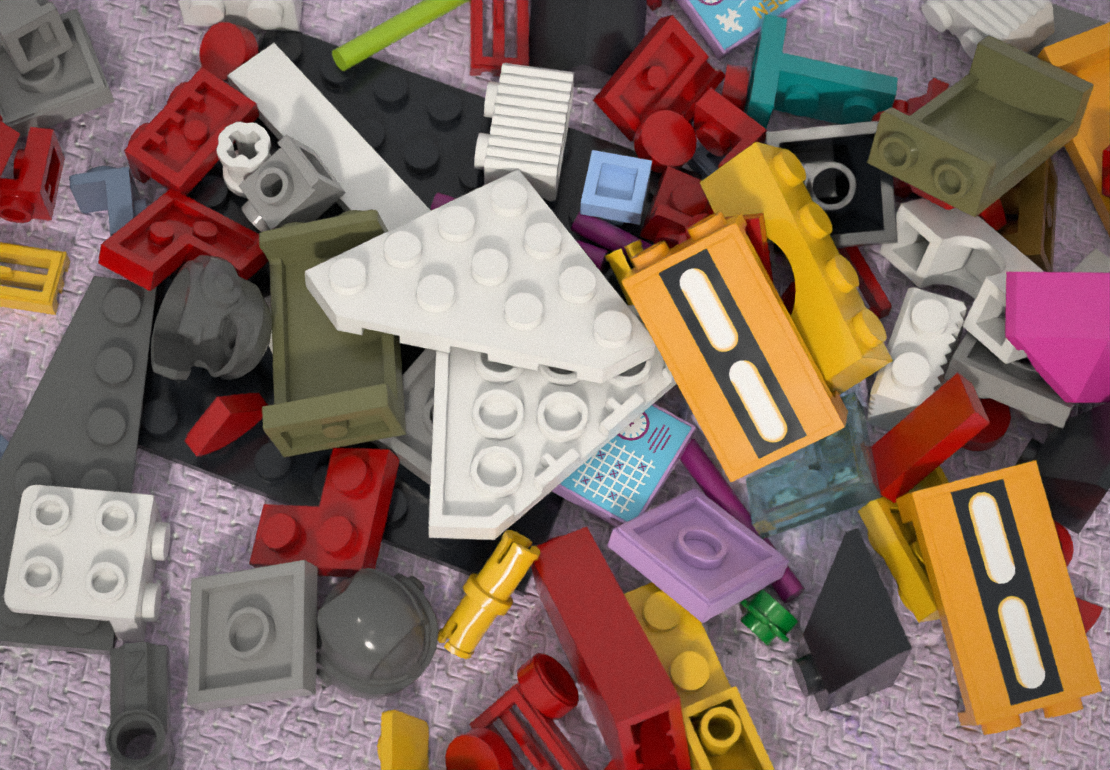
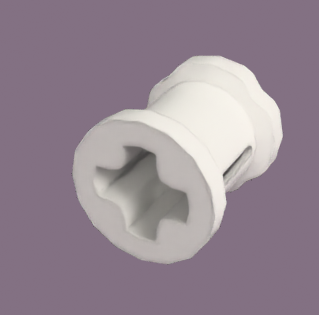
M235 122L227 126L219 134L217 155L223 165V178L229 190L237 196L246 197L239 185L271 157V154H269L271 140L266 130L257 123ZM234 140H236L238 148L236 151H234L232 144Z

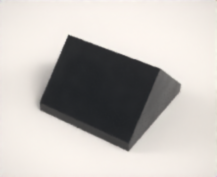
M531 0L529 66L574 72V87L602 89L645 37L647 0Z

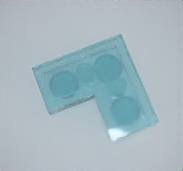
M855 392L841 397L848 410L845 428L804 447L803 458L746 478L752 525L761 539L881 498L864 409Z

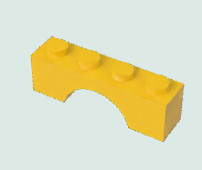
M755 142L702 180L700 184L714 213L721 211L724 217L735 216L739 213H742V215L764 213L767 238L781 248L789 260L794 274L796 293L791 318L831 392L837 390L840 395L893 361L884 344L887 338L885 329L878 317L866 308L856 288L859 286L858 275L850 262L839 254L830 236L832 224L829 217L817 203L812 201L803 183L806 179V173L799 159L787 149Z

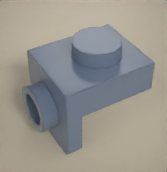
M98 166L88 170L86 173L74 174L69 177L71 192L82 213L108 210L111 236L150 205L147 198L140 199V194L129 166L121 168Z

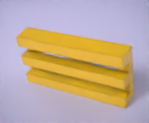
M0 242V262L48 269L47 275L11 270L10 267L0 266V284L42 290V292L0 286V307L56 315L59 305L57 295L58 293L62 294L64 287L63 273L68 272L71 262L67 252Z

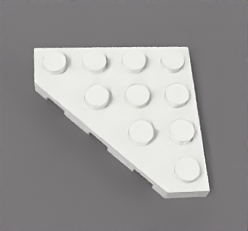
M519 169L305 271L307 289L338 331L363 335L364 329L398 335L402 344L447 353L451 352L452 346L487 353L488 361L536 371L539 370L540 364L576 371V379L600 384L655 355L656 344L650 333Z
M627 305L646 328L635 306ZM453 346L450 353L436 350L429 538L495 540L677 384L657 346L654 357L602 384L576 379V371L540 364L539 370L536 371L488 361L487 353Z

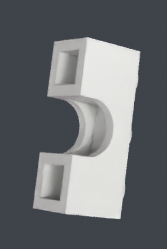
M925 198L901 203L896 213L898 243L882 244L879 253L919 288L934 284H944L968 293L975 301L962 326L1005 364L1027 357L1024 350H1017L1005 337L1006 272L1044 271L979 216L973 217L957 208L945 210Z

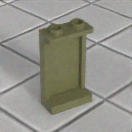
M989 35L977 44L968 75L910 116L894 108H888L880 115L867 163L976 217L1077 136L1094 84Z
M350 210L336 217L307 223L291 222L284 224L280 228L259 233V246L270 264L274 405L262 407L263 430L283 457L406 435L400 337L369 329H364L363 335L338 331L307 289L305 283L306 270L388 232L377 210Z

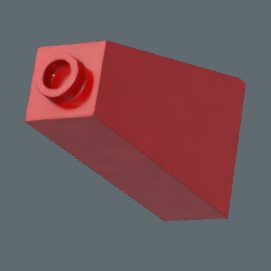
M586 526L566 535L553 537L547 542L538 545L537 547L541 554L531 565L536 590L617 769L692 770L680 697L588 527Z

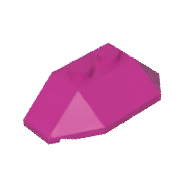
M1006 272L1005 337L1017 350H1024L1035 370L1064 402H1110V273Z

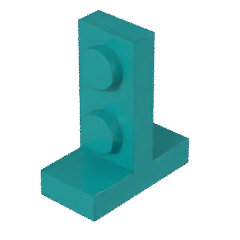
M768 14L764 15L753 54L744 113L767 129L772 110L836 124L871 122L875 114L892 108L897 93L898 77L782 53L788 19Z

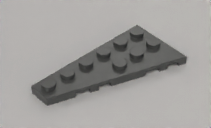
M93 277L0 459V646L110 655V649H114L115 632L110 621L15 613L7 607L4 601V592L21 498L27 487L31 485H45L133 493L157 286L152 291H148L129 280Z

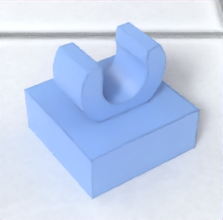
M592 150L581 199L580 214L599 217L610 224L623 226L624 222L640 225L651 175L652 161Z

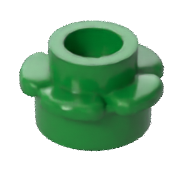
M764 589L753 594L748 601L744 599L740 602L747 609V612L739 620L767 646L776 637L783 643H787L790 640L786 635L799 621Z

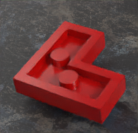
M170 188L101 244L98 264L148 291H152L184 262L194 260L199 255L221 257L228 260L234 266L238 276L246 280L268 262V259L259 246L258 233Z
M333 448L319 507L264 504L249 564L254 568L306 560L318 567L317 576L346 578L352 577L360 569H375L400 459L389 449Z

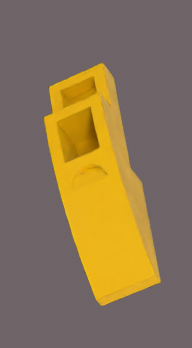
M652 582L625 593L624 595L680 697L691 769L774 770L736 686H730L702 622Z

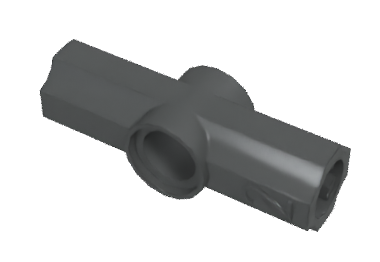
M135 642L124 643L118 648L110 649V725L107 728L105 737L106 749L110 755V770H171L174 764L176 752L171 739L170 651L166 645ZM149 734L157 738L154 749L146 757L137 760L125 757L126 747L135 737Z

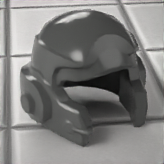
M199 255L196 259L187 261L168 288L154 324L151 340V364L153 371L172 380H187L191 367L196 366L207 369L213 377L232 380L242 377L253 370L262 360L269 346L272 333L270 309L257 285L239 277L234 266L228 260L221 257Z
M372 568L360 569L352 577L342 580L327 595L322 607L318 611L316 678L326 687L334 685L346 693L365 699L392 696L417 680L431 663L437 649L439 634L437 617L429 600L423 593L425 590L424 585L414 576L407 578L400 573L391 576Z

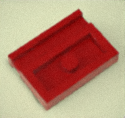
M669 15L657 21L595 96L593 101L630 142H634V135L638 126L654 112L670 110L679 113L690 121L695 114V103L710 88L715 90L725 78V74L721 70L716 71L707 61L709 56L678 20L673 15Z

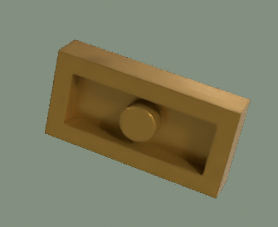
M1048 158L1001 196L1004 214L1019 215L1018 220L1007 222L1006 225L997 231L1044 272H1053L1058 176L1051 158Z

